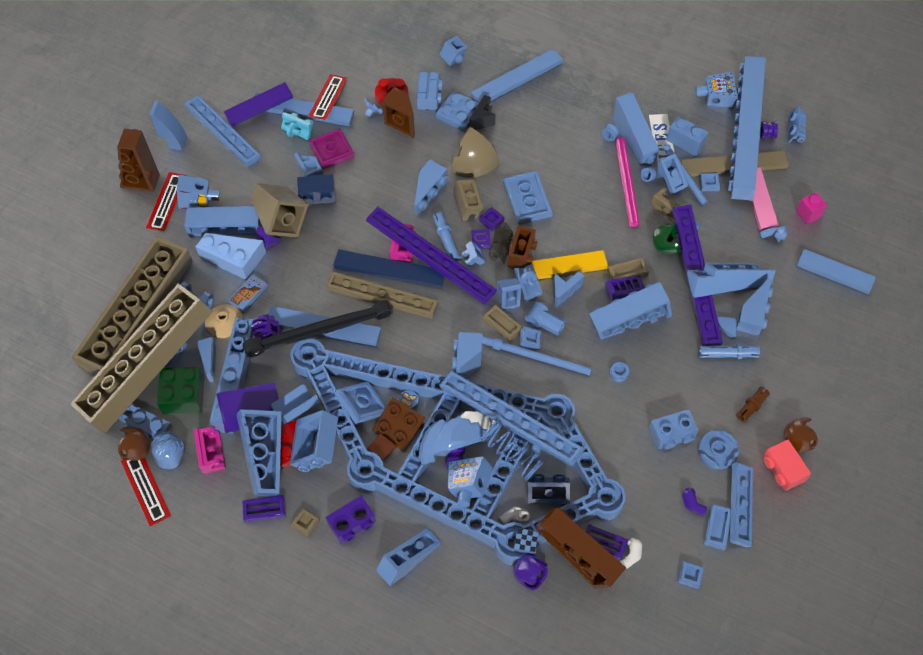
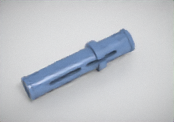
M436 213V215H433V220L437 226V234L441 237L448 256L455 261L457 259L461 261V256L451 235V227L447 225L444 213Z
M759 345L699 346L700 358L732 357L742 359L746 357L759 358L760 355Z

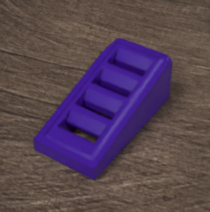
M640 276L611 279L605 283V289L611 302L616 299L625 298L631 292L645 289ZM636 282L638 283V285H639V287H640V288H638V289L636 288V286H635V284H634V283H636Z

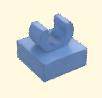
M472 241L466 244L467 250L462 253V256L465 258L470 257L465 263L469 266L475 262L479 265L484 264L486 260L481 247Z

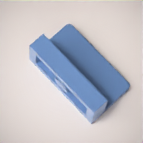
M301 385L272 403L271 408L273 411H281V423L284 425L319 403L320 400L317 395L312 397L305 385Z

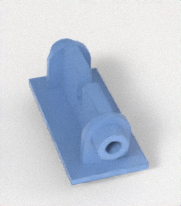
M799 105L788 115V142H791L793 139H796L798 142H804L806 139V129L804 128L806 126V114L804 111H801V106Z

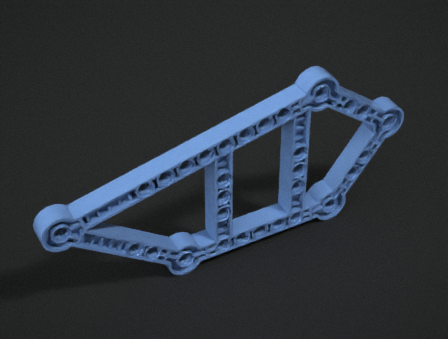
M310 338L299 341L293 346L290 356L294 370L298 375L309 378L324 411L337 416L338 421L341 419L345 420L342 424L337 423L336 435L349 459L347 475L353 488L363 493L377 490L495 548L497 557L505 564L513 566L520 557L528 554L514 551V548L509 546L508 543L513 540L515 541L517 528L538 532L534 527L543 517L526 525L516 522L502 525L491 520L516 470H513V466L523 452L522 450L517 454L516 458L505 462V457L514 443L501 453L491 472L484 495L478 497L472 510L459 506L456 502L418 484L429 465L428 463L423 466L419 457L416 456L419 454L420 444L428 428L436 423L437 420L443 419L447 422L454 419L462 405L471 407L446 391L436 389L446 378L445 376L325 350L320 341ZM383 373L388 374V375L385 376V377H381V376H380V375L383 374ZM329 375L362 383L368 381L371 385L402 392L411 390L419 396L440 400L398 474L384 468L381 458L374 452L366 450L349 414L335 395L336 389ZM400 378H407L405 381H399ZM419 382L426 383L425 385H418ZM474 383L511 406L516 403L521 404V407L515 408L583 447L584 452L573 466L586 487L588 495L561 507L568 514L574 516L575 519L573 521L576 524L581 525L594 518L608 521L620 515L626 498L624 488L619 482L607 479L573 421L575 407L571 399L561 394H551L543 399ZM553 412H558V413H560L561 415H560V416H554L552 413H553ZM513 432L505 447L519 438L511 453H517L524 446H527L528 449L531 442ZM347 436L354 437L352 440H345ZM526 451L517 463L516 467L521 463ZM587 462L590 464V467H584L581 463ZM365 469L371 470V472L366 475L361 473ZM501 470H506L508 474L500 475L498 472ZM399 487L407 488L405 492L397 491ZM492 487H496L500 491L497 493H492L489 489ZM419 495L425 497L423 501L415 500V498ZM601 497H608L611 502H604ZM437 504L444 506L442 510H435L433 507ZM459 513L462 515V518L456 520L452 518V515ZM477 522L481 524V527L474 529L470 525ZM538 533L536 546L547 541L540 533Z

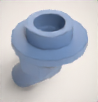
M786 225L763 230L760 234L762 238L774 235L779 243L780 240H785L788 230H786Z

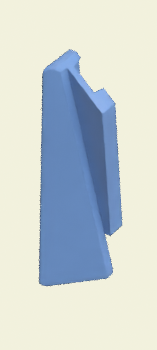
M705 263L704 271L688 270L687 275L692 296L696 298L759 287L768 278L772 279V284L776 270L772 268L759 269L758 265L753 263Z

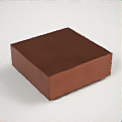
M379 434L367 448V451L374 452L384 462L394 451L396 445L382 434Z

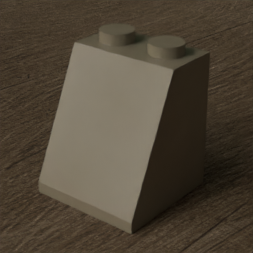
M256 183L251 201L267 235L298 237L309 204L286 186Z

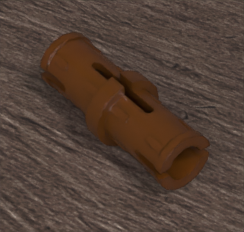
M759 387L752 397L747 398L746 404L736 413V417L739 420L743 416L741 421L747 422L749 417L760 409L761 404L770 395L767 389L762 392L765 387Z

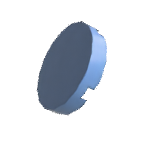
M724 430L708 431L702 436L698 444V454L707 466L719 470L726 469L732 466L739 456L738 443L730 433Z

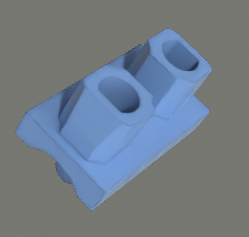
M532 264L524 268L514 269L516 278L521 284V292L524 299L529 301L542 295V289Z

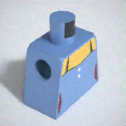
M179 175L177 184L179 209L208 207L209 200L219 201L220 190H210L208 180Z

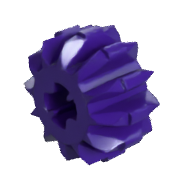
M264 314L252 321L251 329L254 337L264 339L282 333L280 330L282 327L279 326V321H276L274 316Z

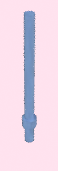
M482 336V344L492 346L495 350L500 351L502 349L590 376L592 368L505 343L499 338L492 339Z

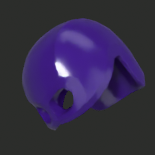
M525 554L517 560L513 573L521 585L529 590H536L547 577L548 568L547 564L538 556ZM542 571V577L538 578L539 573Z

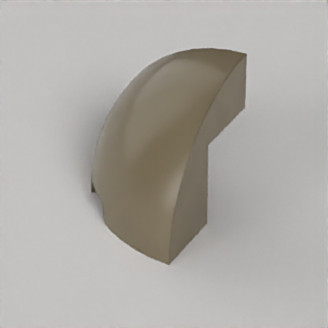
M470 127L459 144L461 146L459 153L454 156L451 173L463 177L485 175L493 171L500 164L498 155L491 143L482 134Z

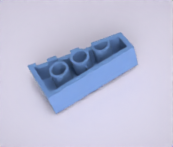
M658 282L656 284H649L645 289L638 292H631L625 298L613 300L607 306L595 308L589 315L601 340L623 333L627 327L631 329L638 328L645 321H650V323L658 321L657 317L664 315L666 318L672 317L670 300L661 283Z

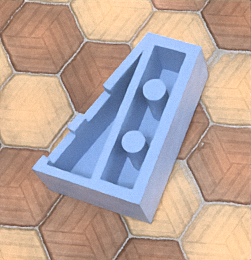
M205 233L196 245L200 259L245 280L248 279L266 253L263 240Z

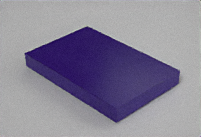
M275 382L216 394L225 433L240 431L236 415L240 409L273 411L271 404L279 399Z

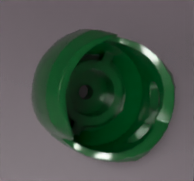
M674 223L661 225L653 232V245L662 254L672 255L681 252L680 245L672 242L677 234Z

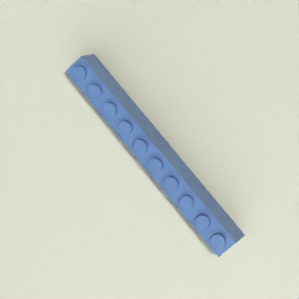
M745 56L744 63L740 64L739 73L743 74L739 75L738 85L741 86V88H738L737 93L740 100H737L736 111H739V113H736L735 124H738V126L734 127L733 135L737 139H733L732 150H735V153H732L731 163L734 164V167L731 166L730 177H733V180L729 181L728 191H732L731 199L750 201L754 199L765 57Z

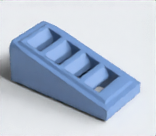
M209 337L199 340L197 344L206 376L210 382H213L215 378L216 346L213 338Z

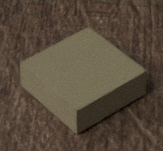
M302 508L290 525L306 537H309L320 522V518Z

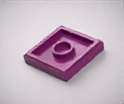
M341 129L309 140V145L322 169L355 157Z

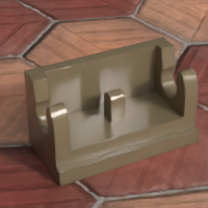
M458 180L453 193L462 221H467L471 214H474V218L477 219L481 210H483V205L475 180Z
M662 188L657 194L653 195L651 206L675 224L672 209L680 205L667 195L666 188Z

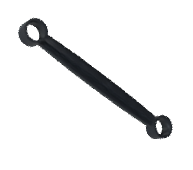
M382 300L375 303L371 308L311 323L264 339L259 337L246 340L242 346L246 357L252 358L261 355L267 349L317 337V335L327 334L373 318L377 320L385 319L393 314V310L388 300Z

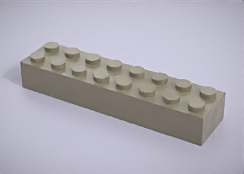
M157 236L73 354L72 358L79 368L96 375L179 283L193 262L188 249Z
M177 284L70 404L87 421L106 433L213 311L199 298L180 284Z

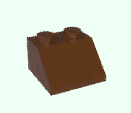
M393 88L382 101L384 124L414 138V114L409 95L402 90Z

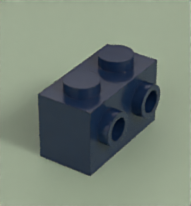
M333 174L297 177L298 196L309 205L336 202Z
M533 474L528 479V503L570 504V479L562 474H556L553 477Z

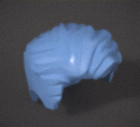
M170 431L160 433L152 440L151 452L157 465L162 469L168 470L176 468L185 454L184 442Z

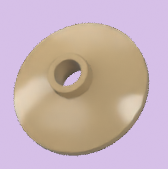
M218 305L211 309L213 312L205 320L206 329L212 336L217 338L231 337L235 318H243L242 313L233 305Z

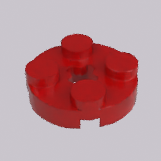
M401 78L380 79L375 87L376 101L382 104L384 98L393 88L402 90L409 95L405 81Z

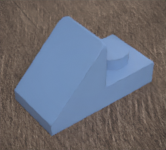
M675 153L659 160L657 177H664L670 194L688 187Z
M580 271L574 276L570 275L566 281L557 274H554V306H560L583 285L584 275Z

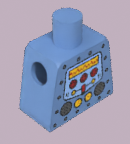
M733 72L707 76L704 86L695 87V96H705L706 105L734 108L738 96Z
M483 456L449 462L448 489L458 499L457 504L459 506L468 507L471 498L482 497L485 493L493 467Z

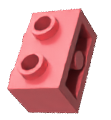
M789 440L767 449L763 456L766 467L772 470L777 484L782 486L785 491L806 482L811 475V472Z

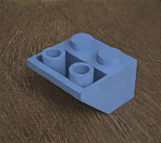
M459 332L458 339L454 340L452 368L453 372L465 379H469L481 369L482 333Z

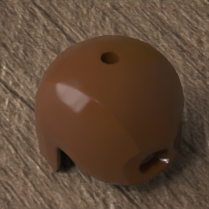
M803 417L792 420L784 429V441L789 440L797 453L813 450L817 446L818 438L812 428L806 426V423L812 420L811 418Z
M137 427L121 428L120 431L124 432L125 436L118 445L120 457L123 460L132 461L144 459L148 455L151 446L147 432Z

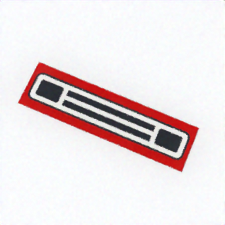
M329 75L308 117L322 120L327 119L347 77Z
M168 173L146 228L165 231L178 199V177L184 174Z
M145 458L138 461L121 460L149 526L170 517L171 514Z

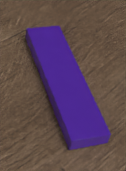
M286 82L225 110L224 114L231 127H234L294 97Z

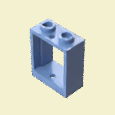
M321 410L297 419L290 465L297 467L299 471L308 472L311 469L321 468L323 465L332 463L338 422L337 416ZM318 431L315 454L311 455L314 433Z

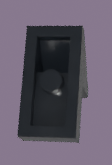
M484 95L469 119V128L478 130L495 125L496 115L491 112L490 96Z

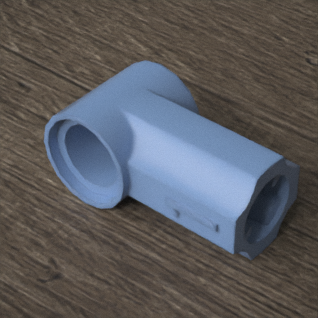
M539 302L533 305L525 317L529 325L535 328L542 327L557 336L562 332L566 324V320L549 312V309Z

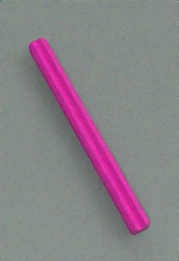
M618 137L616 139V148L629 226L638 227L640 222L626 140L624 137Z

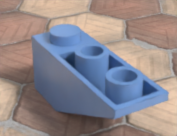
M430 159L419 171L414 202L415 215L417 216L426 209L428 202L436 197L438 190L448 182L447 168Z
M768 278L743 304L738 316L737 331L759 336L761 330H765L768 318H765V313L769 312L771 304L768 302V297L771 298L773 286H770L771 278Z

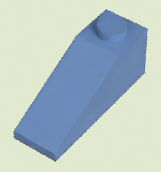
M426 528L384 555L376 571L391 586L414 569L439 547L441 542Z

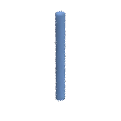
M669 144L663 147L668 156L674 153ZM678 159L688 186L701 205L706 204L708 200Z

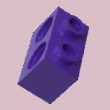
M362 495L325 517L340 544L350 542L356 537L357 533L362 530L367 531L371 529L376 522L374 513ZM359 513L366 514L363 519L356 518V515ZM343 523L348 524L345 530L338 529L339 525Z

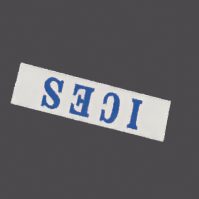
M668 114L649 115L652 135L659 148L657 165L659 160L668 156L663 147L669 144L674 151L673 144L666 140L670 127Z

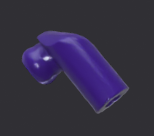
M686 488L682 493L685 507L704 516L707 507L697 502L696 492L693 488Z

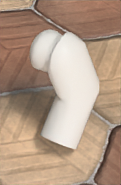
M511 507L498 516V519L502 525L507 524L511 520L526 522L530 518V513L523 508Z
M636 538L629 539L627 543L630 548L629 555L620 560L626 569L641 559L643 545Z

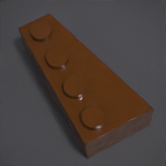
M124 128L117 145L118 166L120 169L119 179L121 180L120 188L154 192L160 174L143 132L137 129Z

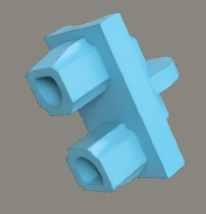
M284 112L282 114L283 122L281 129L287 131V136L293 137L297 135L306 140L310 138L313 120H302L296 113L288 114Z

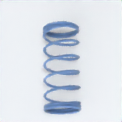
M497 420L483 434L481 440L485 441L495 431V433L493 434L488 443V447H491L495 445L497 442H499L504 436H506L496 451L497 455L504 452L514 443V445L508 452L507 456L505 457V462L510 461L523 450V452L515 462L513 470L518 469L532 457V459L530 460V462L528 463V465L526 466L521 475V477H524V480L527 481L544 462L540 460L530 471H528L524 475L527 468L536 456L535 453L532 454L516 467L517 463L526 451L527 446L521 448L517 453H515L511 458L507 460L508 456L510 455V453L519 441V438L515 439L507 447H505L502 451L499 452L501 446L509 436L510 431H507L503 436H501L498 440H496L493 444L490 445L491 441L493 440V438L502 426V423H500L499 420Z

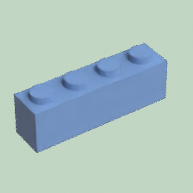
M253 205L241 207H194L186 209L185 228L188 236H204L205 233L256 235L258 233L255 231L259 226H262Z

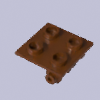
M392 397L372 431L377 435L382 434L395 444L397 448L405 452L418 429L421 430L424 427L425 423L423 420L425 417Z

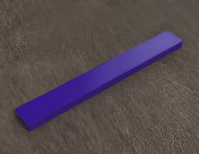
M692 205L675 206L672 211L686 274L688 270L704 271L705 262ZM691 292L702 346L722 345L723 340L712 295L694 298Z
M377 206L367 217L366 222L485 306L495 295L497 289Z

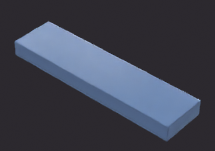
M806 249L803 250L797 267L866 294L870 293L876 278L873 275Z
M735 462L732 464L730 543L748 548L752 546L753 467Z

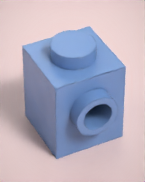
M456 35L445 42L439 55L449 66L455 63L459 64L464 59L463 55L468 47Z

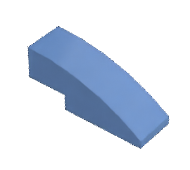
M154 101L150 117L158 137L166 139L169 149L183 151L187 140L183 127L159 101Z

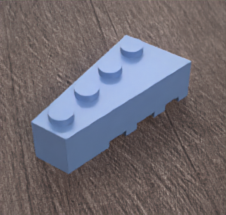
M240 409L236 415L253 494L259 497L277 496L280 488L281 411Z

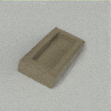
M643 257L607 267L611 279L633 276L645 277L649 275Z
M496 304L482 316V319L509 342L521 332L522 326Z

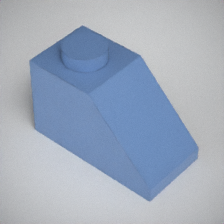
M505 278L497 281V294L502 310L520 307L522 287L516 278Z

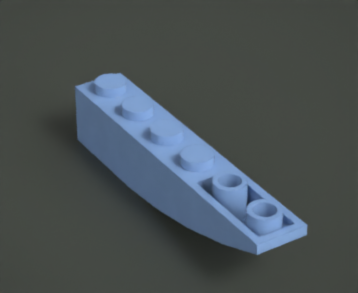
M235 318L217 393L244 388L249 358L246 357L242 344L246 340L253 338L251 326L254 319ZM216 395L209 422L212 427H215V431L219 430V432L225 433Z

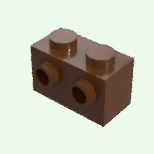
M522 226L517 227L508 255V268H524L532 264L533 255L531 253L532 250H536L538 240L535 239V229Z

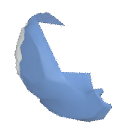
M473 411L462 412L457 415V418L447 422L443 419L437 421L428 428L420 444L419 459L422 465L434 463V456H446L452 450L481 442L483 434L496 421L480 412ZM495 431L486 439V441L493 436Z

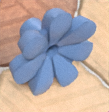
M365 98V104L368 106L365 112L367 116L371 117L374 112L383 113V110L378 105L371 103L368 98Z

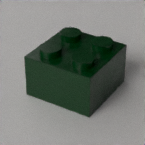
M200 367L163 368L160 371L157 406L162 414L202 412L205 376Z

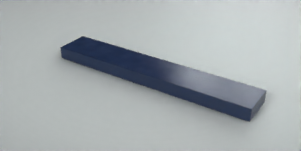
M338 249L333 264L334 268L440 289H442L445 278L428 266Z

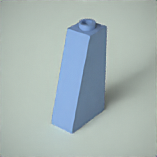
M631 92L616 97L613 122L625 138L640 165L653 163L657 160L659 148L634 94Z

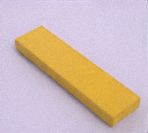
M604 250L532 261L537 279L552 278L554 274L565 276L576 274L578 271L584 273L604 270L608 267Z

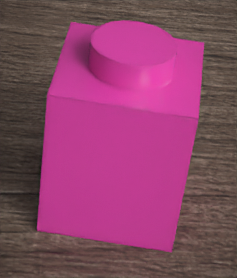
M815 192L801 199L796 212L806 224H809L822 217L827 204Z

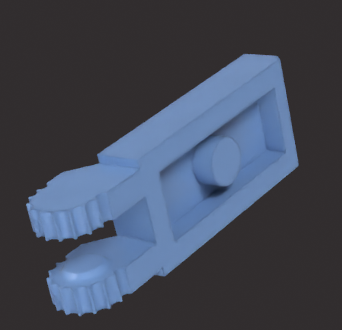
M132 404L127 408V411L133 413L130 418L125 414L118 418L129 427L143 429L153 439L158 434L169 431L172 427L170 422L139 407L136 408Z

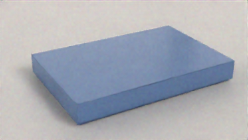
M537 171L503 178V184L518 225L553 216Z

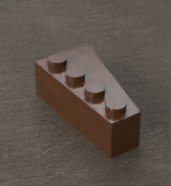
M561 508L551 509L534 527L594 589L611 587L626 569L620 561L586 533L582 527L570 519L568 513Z

